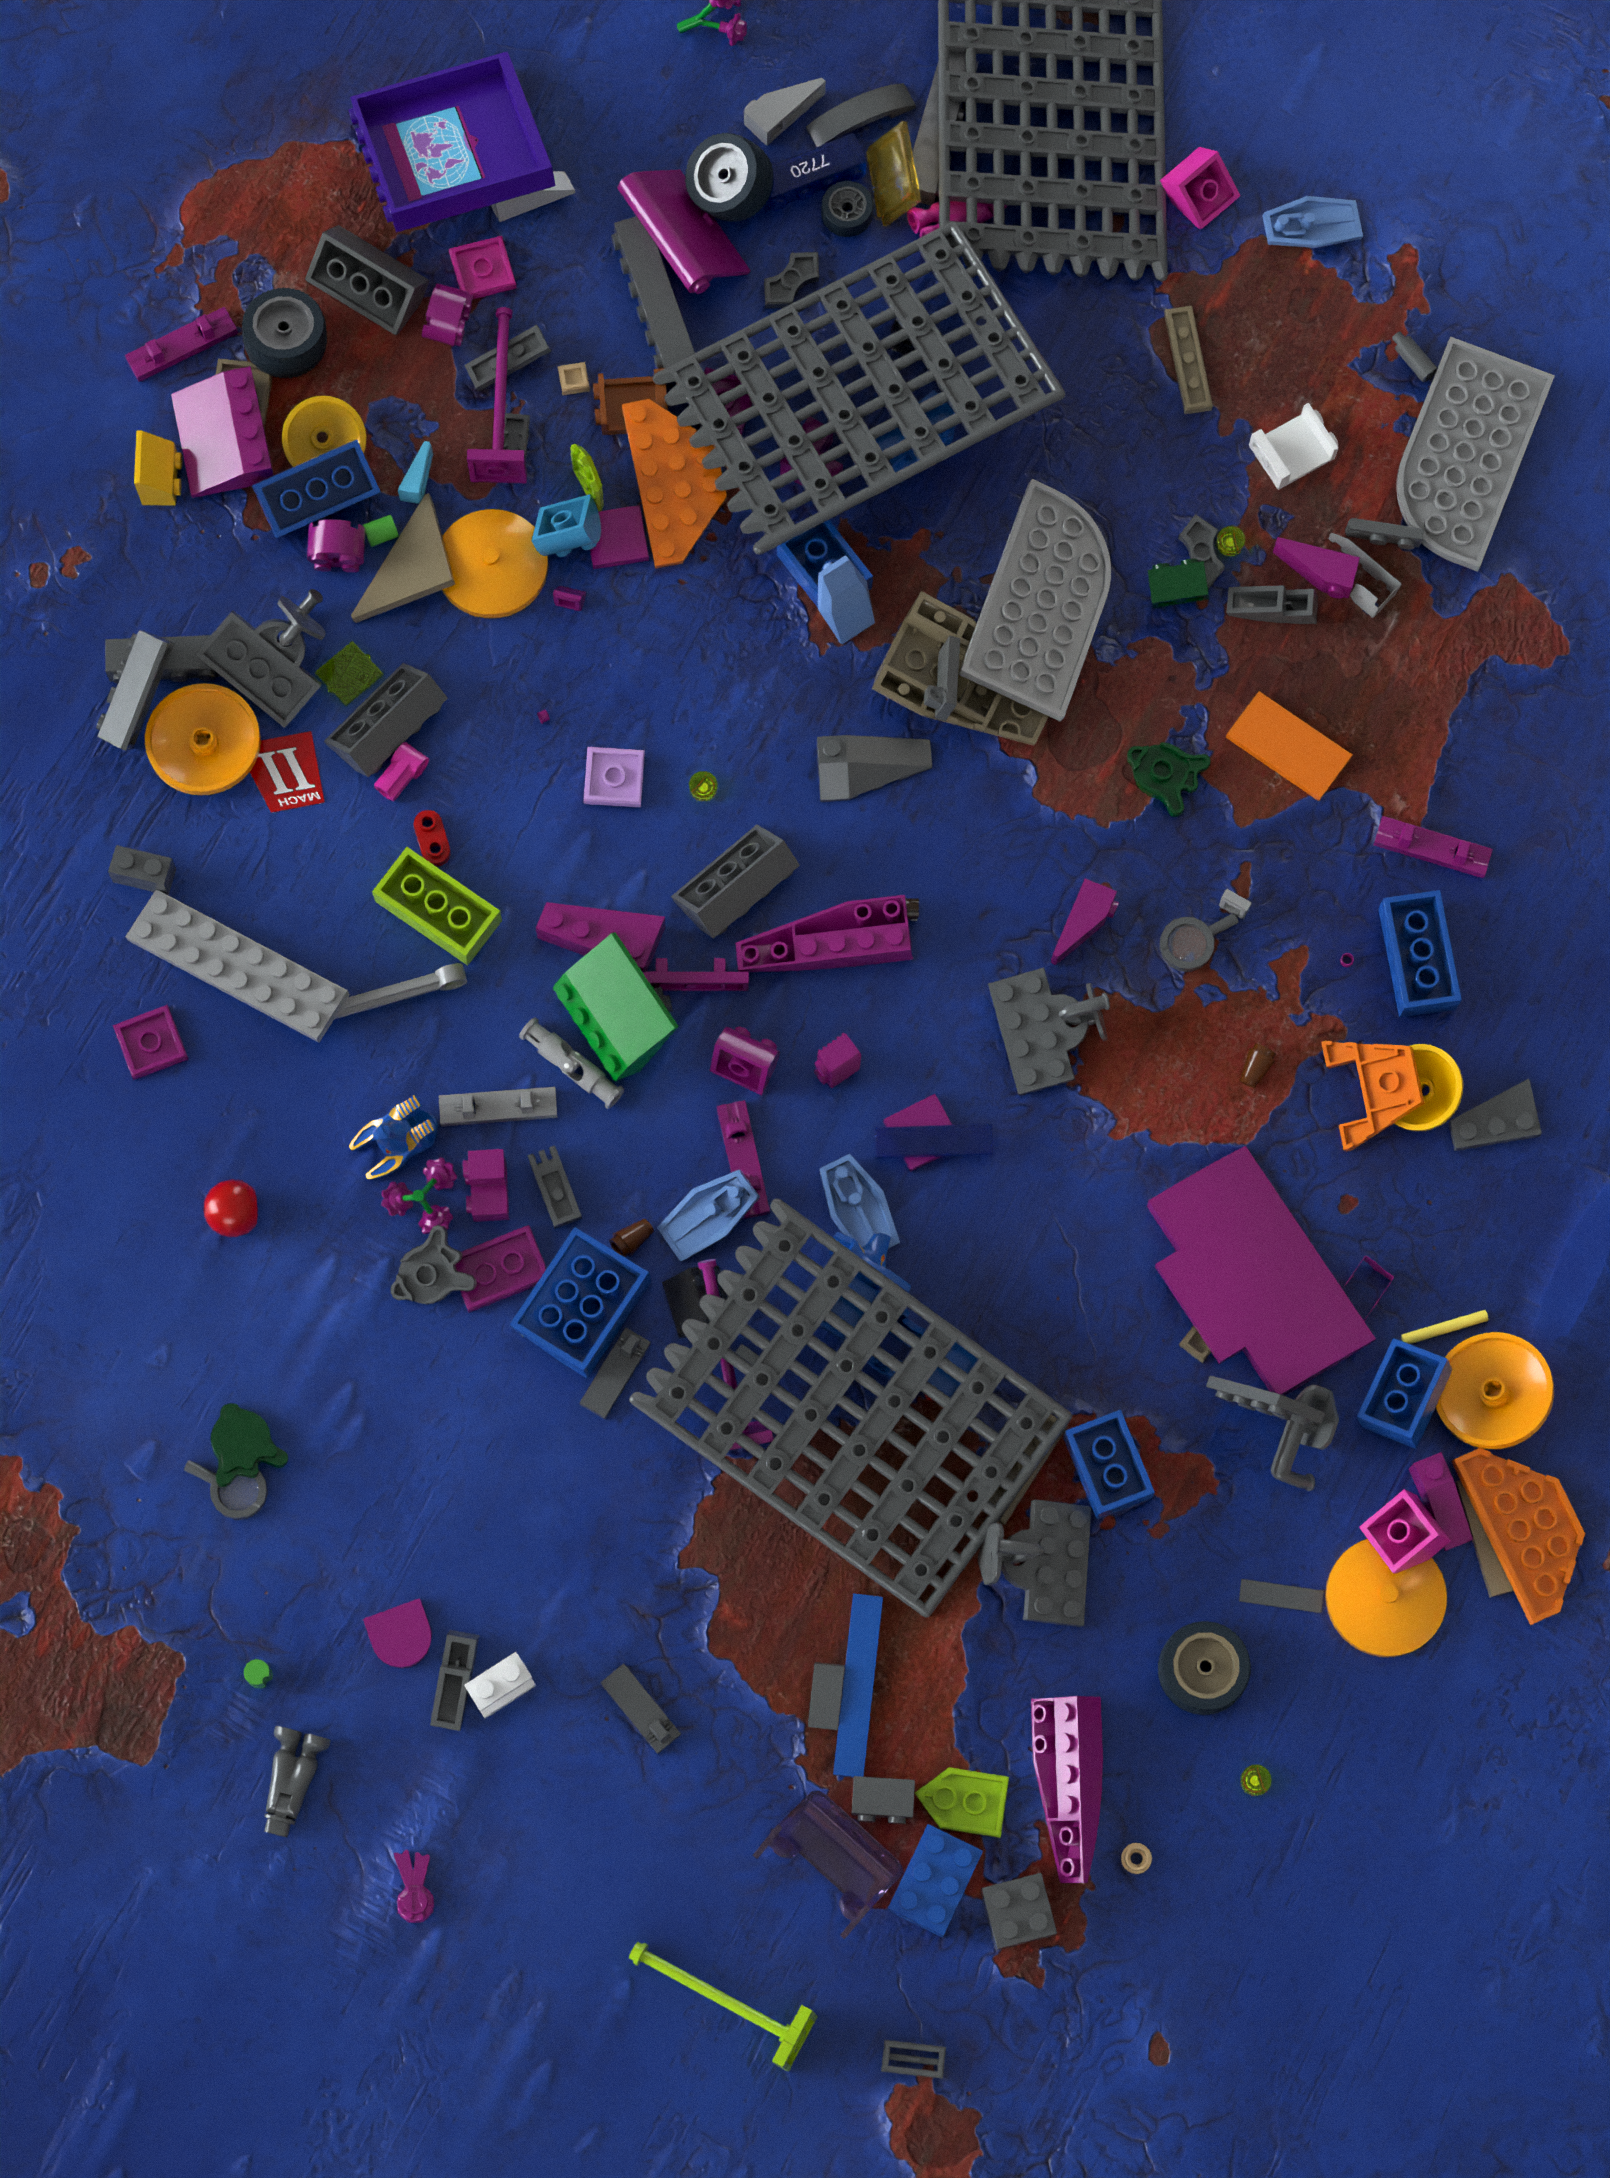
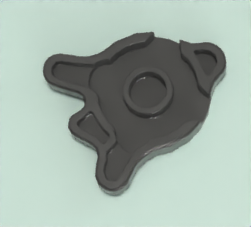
M434 1226L430 1231L428 1239L422 1245L411 1249L401 1259L399 1273L391 1286V1294L396 1300L407 1299L422 1304H432L445 1299L453 1291H472L476 1288L477 1280L473 1275L457 1271L456 1264L462 1260V1253L448 1245V1232L444 1226Z

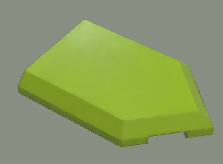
M573 444L570 447L572 469L585 494H591L598 512L602 511L604 507L602 483L592 457L583 447Z
M949 1767L915 1792V1795L940 1829L1001 1838L1009 1777Z

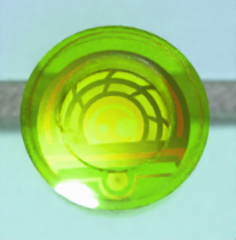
M1234 526L1223 528L1218 533L1216 540L1218 550L1227 556L1239 554L1245 544V535L1242 530Z
M700 771L691 777L689 791L696 800L708 801L717 793V779L710 772Z
M1251 1765L1241 1774V1787L1251 1796H1260L1267 1792L1271 1786V1775L1261 1765Z

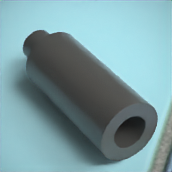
M1399 331L1392 337V340L1397 344L1395 347L1397 353L1423 383L1436 374L1438 368L1411 336L1405 337Z

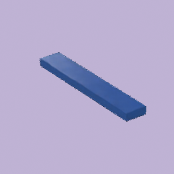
M853 1593L833 1770L834 1776L854 1778V1776H864L883 1597Z

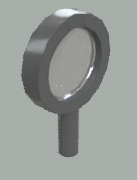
M1232 913L1210 926L1194 917L1174 919L1165 926L1160 937L1159 950L1163 960L1170 967L1178 971L1192 972L1201 969L1208 963L1213 954V936L1238 924L1237 916Z
M191 1460L186 1463L184 1471L211 1484V1500L215 1508L225 1517L234 1520L248 1519L257 1514L265 1505L268 1495L267 1482L260 1471L256 1478L238 1476L229 1486L221 1487L216 1483L215 1472Z

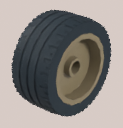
M1208 1621L1190 1623L1178 1629L1165 1643L1158 1661V1676L1167 1697L1179 1708L1198 1715L1219 1713L1232 1706L1244 1693L1251 1673L1250 1657L1240 1637L1226 1626ZM1201 1662H1205L1210 1666L1209 1672H1203L1200 1669Z

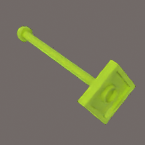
M637 1942L629 1955V1959L633 1960V1964L638 1966L643 1962L780 2037L779 2041L782 2043L772 2062L785 2071H790L818 2017L811 2009L801 2005L792 2024L784 2026L647 1951L648 1944Z

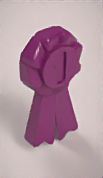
M405 1850L402 1854L394 1853V1858L405 1889L398 1895V1913L409 1923L424 1922L434 1912L433 1894L424 1886L430 1855L422 1856L416 1852L414 1869H412L408 1850Z

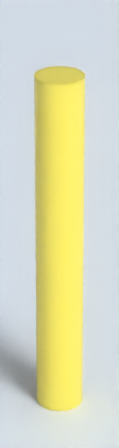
M1482 1310L1401 1334V1340L1405 1343L1413 1344L1489 1321L1486 1310Z

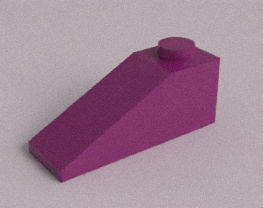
M1277 537L1273 550L1276 556L1321 592H1325L1330 597L1337 599L1349 598L1360 557Z
M1084 879L1053 952L1052 964L1057 965L1104 926L1107 917H1114L1119 902L1114 901L1117 891Z
M1442 1452L1413 1463L1409 1471L1422 1501L1451 1540V1542L1443 1547L1444 1550L1447 1551L1472 1541L1473 1537L1454 1479Z

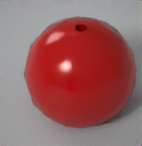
M231 1179L220 1182L209 1190L204 1200V1217L211 1229L221 1236L234 1238L248 1234L256 1227L258 1218L257 1198L255 1190L251 1185L242 1180Z

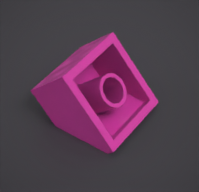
M1198 147L1160 180L1171 203L1198 229H1203L1241 196L1218 151Z
M1405 1489L1359 1527L1394 1574L1429 1560L1451 1542L1419 1497Z

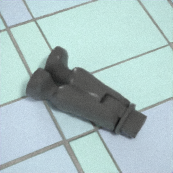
M275 1726L274 1736L281 1742V1748L273 1757L271 1783L266 1804V1812L268 1813L264 1815L267 1818L264 1832L288 1838L291 1824L295 1825L296 1823L294 1819H297L307 1790L317 1771L318 1761L316 1755L328 1749L331 1740L305 1733L301 1755L296 1757V1749L301 1740L302 1732Z

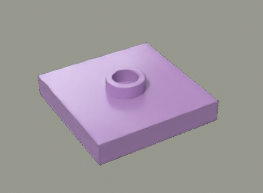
M588 747L584 804L641 807L645 750Z

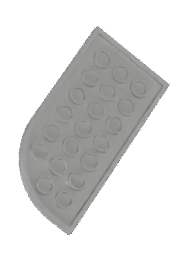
M1451 336L1402 456L1397 473L1396 492L1399 508L1407 526L1424 529L1421 543L1446 560L1478 572L1555 375Z
M1031 479L1028 483L958 675L1058 721L1065 717L1106 602L1111 582L1110 555L1101 531L1091 516L1067 495L1034 479Z

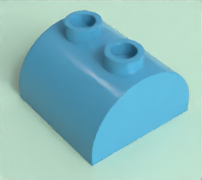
M585 495L539 509L531 540L539 554L548 556L556 553L558 557H564L574 548L582 547L583 550H590L597 545L601 537V523L592 495Z

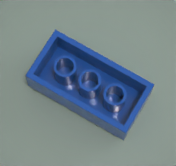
M358 440L348 442L252 485L276 538L380 492Z
M1440 890L1383 898L1378 910L1399 1018L1456 1010L1462 999Z

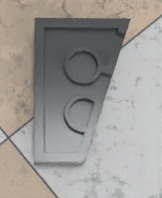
M1529 1079L1461 1114L1448 1123L1454 1151L1540 1137L1542 1134Z

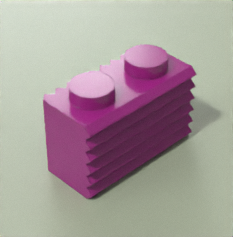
M842 1033L841 1037L837 1036V1040H832V1043H828L827 1047L823 1046L822 1050H818L817 1061L814 1062L817 1069L814 1070V1073L823 1085L828 1083L831 1088H834L860 1069L861 1053L847 1034Z

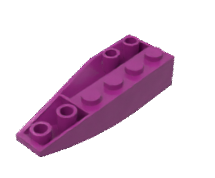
M905 895L847 901L735 943L738 972L818 970L913 960Z
M1071 1696L1031 1699L1033 1763L1060 1883H1087L1095 1850L1102 1795L1101 1697Z

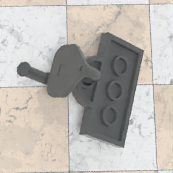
M310 589L308 596L299 606L282 596L277 604L287 615L288 619L267 620L256 628L232 610L195 655L285 728L322 684L301 667L300 664L304 659L306 643L301 632L303 631L319 640H322L326 635L322 626L308 615L318 603L323 601V596L317 590ZM282 631L280 638L278 639V633Z
M1044 967L988 983L1019 1096L1076 1080L1068 1052L1077 1048L1083 1042L1089 1025L1096 1024L1102 1041L1108 1040L1101 1009L1109 1010V998L1106 993L1096 997L1091 983L1086 984L1089 999L1080 1002L1064 994L1052 995Z
M1209 1376L1206 1387L1216 1390V1397L1229 1402L1234 1401L1238 1403V1406L1248 1410H1256L1266 1415H1274L1287 1420L1271 1466V1474L1277 1480L1312 1491L1315 1487L1314 1476L1311 1473L1301 1475L1291 1471L1300 1444L1322 1450L1332 1442L1339 1422L1332 1391L1320 1385H1310L1293 1400L1278 1393Z
M1032 1500L1029 1529L1018 1531L1009 1536L1007 1540L1003 1539L1004 1531L1002 1524L994 1523L989 1525L985 1540L978 1554V1565L984 1584H996L1002 1571L1006 1580L1014 1587L1025 1590L1023 1620L1074 1627L1084 1626L1091 1507Z

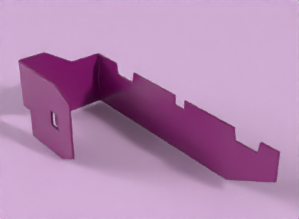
M1364 1256L1362 1261L1367 1262L1374 1270L1392 1282L1394 1279L1393 1275L1385 1271L1368 1256Z

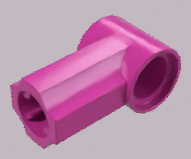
M407 742L402 743L392 756L389 767L374 784L375 789L385 798L394 802L413 778L417 779L423 773L429 763V758Z

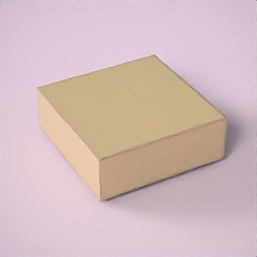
M585 362L558 366L562 396L590 391Z

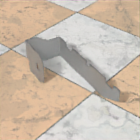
M1331 533L1328 539L1332 543H1338L1345 554L1360 557L1359 563L1362 564V568L1377 581L1381 580L1387 585L1386 588L1391 592L1381 606L1377 607L1375 603L1378 598L1364 586L1355 585L1350 597L1360 608L1374 618L1396 595L1402 584L1351 540Z

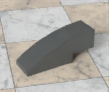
M1284 585L1228 587L1226 612L1228 616L1274 623L1317 624L1318 596L1314 589L1286 590Z
M454 1630L448 1632L443 1661L439 1671L430 1726L457 1731L461 1730L469 1694L464 1685L472 1680L480 1635Z

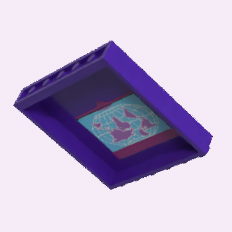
M508 51L350 97L353 108L348 109L352 125L358 124L359 128H355L358 142L360 145L365 144L366 146L362 148L366 164L372 163L369 171L373 184L379 183V186L376 187L380 203L386 202L387 206H383L387 223L393 222L396 233L556 186L551 162Z

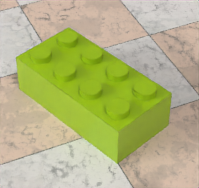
M408 847L404 849L372 891L376 903L467 966L502 922L499 909Z

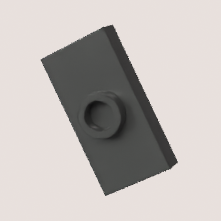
M505 413L504 450H524L526 461L530 415Z

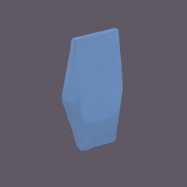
M1305 196L1264 212L1262 216L1268 245L1318 248L1363 238L1356 200Z
M846 555L834 563H826L823 570L818 573V610L841 644H844L875 623L867 581Z
M850 1154L819 1169L830 1217L842 1234L855 1239L862 1248L868 1243L873 1234L878 1233L887 1234L891 1237L888 1249L900 1243L884 1191Z
M737 1170L693 1188L662 1221L657 1229L680 1262H683L727 1237L760 1196L742 1170Z

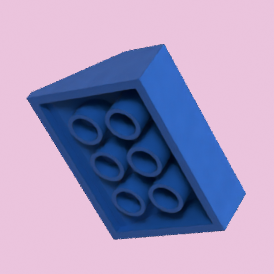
M574 1227L510 1323V1327L562 1364L588 1379L652 1282L650 1274L645 1269Z

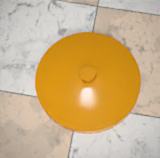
M485 509L472 512L454 522L443 535L455 585L442 589L447 599L463 612L481 618L510 616L530 605L541 592L548 574V556L539 554L531 541L535 527L523 517L499 509Z
M193 684L170 693L155 707L145 730L146 753L156 774L172 788L191 795H212L232 788L248 775L260 751V728L249 704L234 691L215 684Z
M1501 1332L1483 1333L1472 1336L1457 1344L1445 1356L1452 1367V1372L1436 1405V1409L1446 1428L1461 1441L1483 1449L1508 1448L1530 1438L1546 1421L1554 1400L1553 1377L1545 1358L1526 1340Z
M1368 1539L1354 1544L1340 1556L1332 1567L1326 1585L1327 1611L1337 1632L1354 1648L1377 1657H1397L1417 1650L1437 1632L1446 1612L1447 1591L1445 1581L1439 1567L1432 1558L1394 1574Z

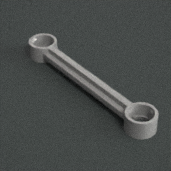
M449 964L437 969L432 974L348 997L335 1019L435 990L446 991L459 988L468 982L463 964Z

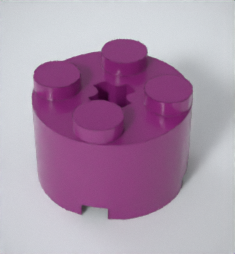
M436 283L427 309V325L423 326L422 337L451 346H461L465 333V324L469 320L472 309L473 295L467 291Z
M334 519L319 520L318 526L315 527L313 522L309 524L307 560L314 564L315 570L327 572L331 571V567H342V570L345 572L359 571V566L364 563V526L358 524V529L351 527L350 521Z

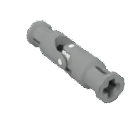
M536 1017L532 1018L520 1032L519 1038L528 1040L538 1048L540 1055L558 1066L564 1074L587 1093H593L601 1099L607 1109L613 1107L624 1093L622 1086L617 1087L605 1077L606 1074L579 1052L574 1051L555 1032L550 1033L539 1024V1019ZM582 1066L583 1075H579L574 1071Z

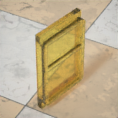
M906 121L900 122L871 144L866 153L877 216L882 218L884 226H888L921 202Z

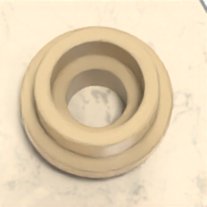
M1132 1843L1123 1850L1121 1862L1128 1872L1141 1874L1150 1867L1152 1855L1145 1845ZM1133 1853H1138L1142 1857L1140 1864L1136 1865L1131 1862V1855Z

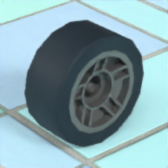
M854 181L837 182L829 187L823 195L821 216L824 225L830 232L843 237L856 236L867 230L873 217L874 202L871 193L865 186ZM845 207H849L851 211L845 212Z

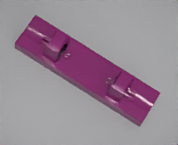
M222 307L208 315L204 314L196 318L195 321L159 339H153L145 343L146 345L126 354L125 357L138 382L238 334V331L226 308Z
M1385 816L1381 818L1373 844L1377 847L1480 878H1484L1493 850Z
M656 958V972H643L655 991H749V972H726L725 958H714V972H668L667 958Z
M743 1100L717 1106V1113L730 1171L732 1173L742 1170L760 1196L741 1220L770 1214L746 1102ZM737 1132L745 1134V1136L731 1138Z

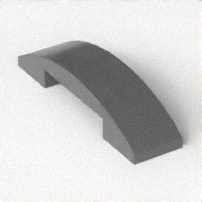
M904 83L888 85L868 91L837 105L808 124L806 130L817 150L820 151L842 141L844 134L887 115H890L892 119L916 108V105Z

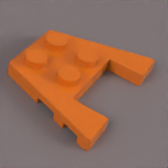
M1321 1042L1326 1067L1329 1069L1356 1062L1367 1118L1338 1125L1344 1151H1352L1425 1104L1412 1047L1387 1044H1358L1354 1042Z

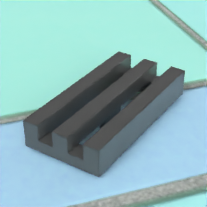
M884 2040L881 2072L943 2079L946 2047ZM890 2047L939 2053V2059L891 2054ZM889 2060L938 2065L937 2071L903 2068L888 2066Z

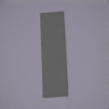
M1241 1579L1239 1602L1321 1613L1324 1591Z

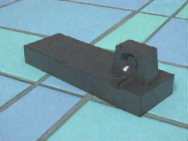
M538 325L508 340L507 376L551 352ZM497 347L464 365L478 391L495 383Z
M951 635L939 651L937 686L929 685L924 694V705L936 709L935 719L942 721L947 720L957 705L960 638Z
M625 1327L579 1402L580 1405L606 1419L650 1347L651 1342Z
M624 1663L600 1682L657 1754L681 1736L678 1729Z

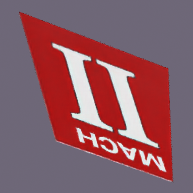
M311 731L261 740L259 755L250 774L271 813L325 803Z

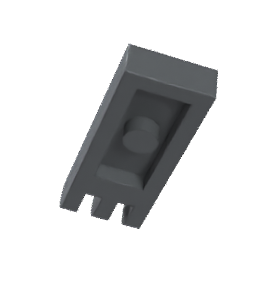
M1351 518L1345 528V534L1348 537L1370 540V543L1375 545L1393 543L1398 544L1399 548L1410 550L1420 546L1423 540L1424 529Z
M554 1145L549 1147L552 1159H547L544 1149L538 1151L541 1163H536L533 1153L527 1155L554 1229L578 1221L582 1219V1216Z

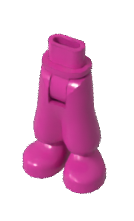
M950 201V221L966 222V202ZM939 202L932 204L928 210L914 207L907 211L909 225L915 234L920 233L919 238L939 228ZM977 203V223H984L994 217L993 204Z

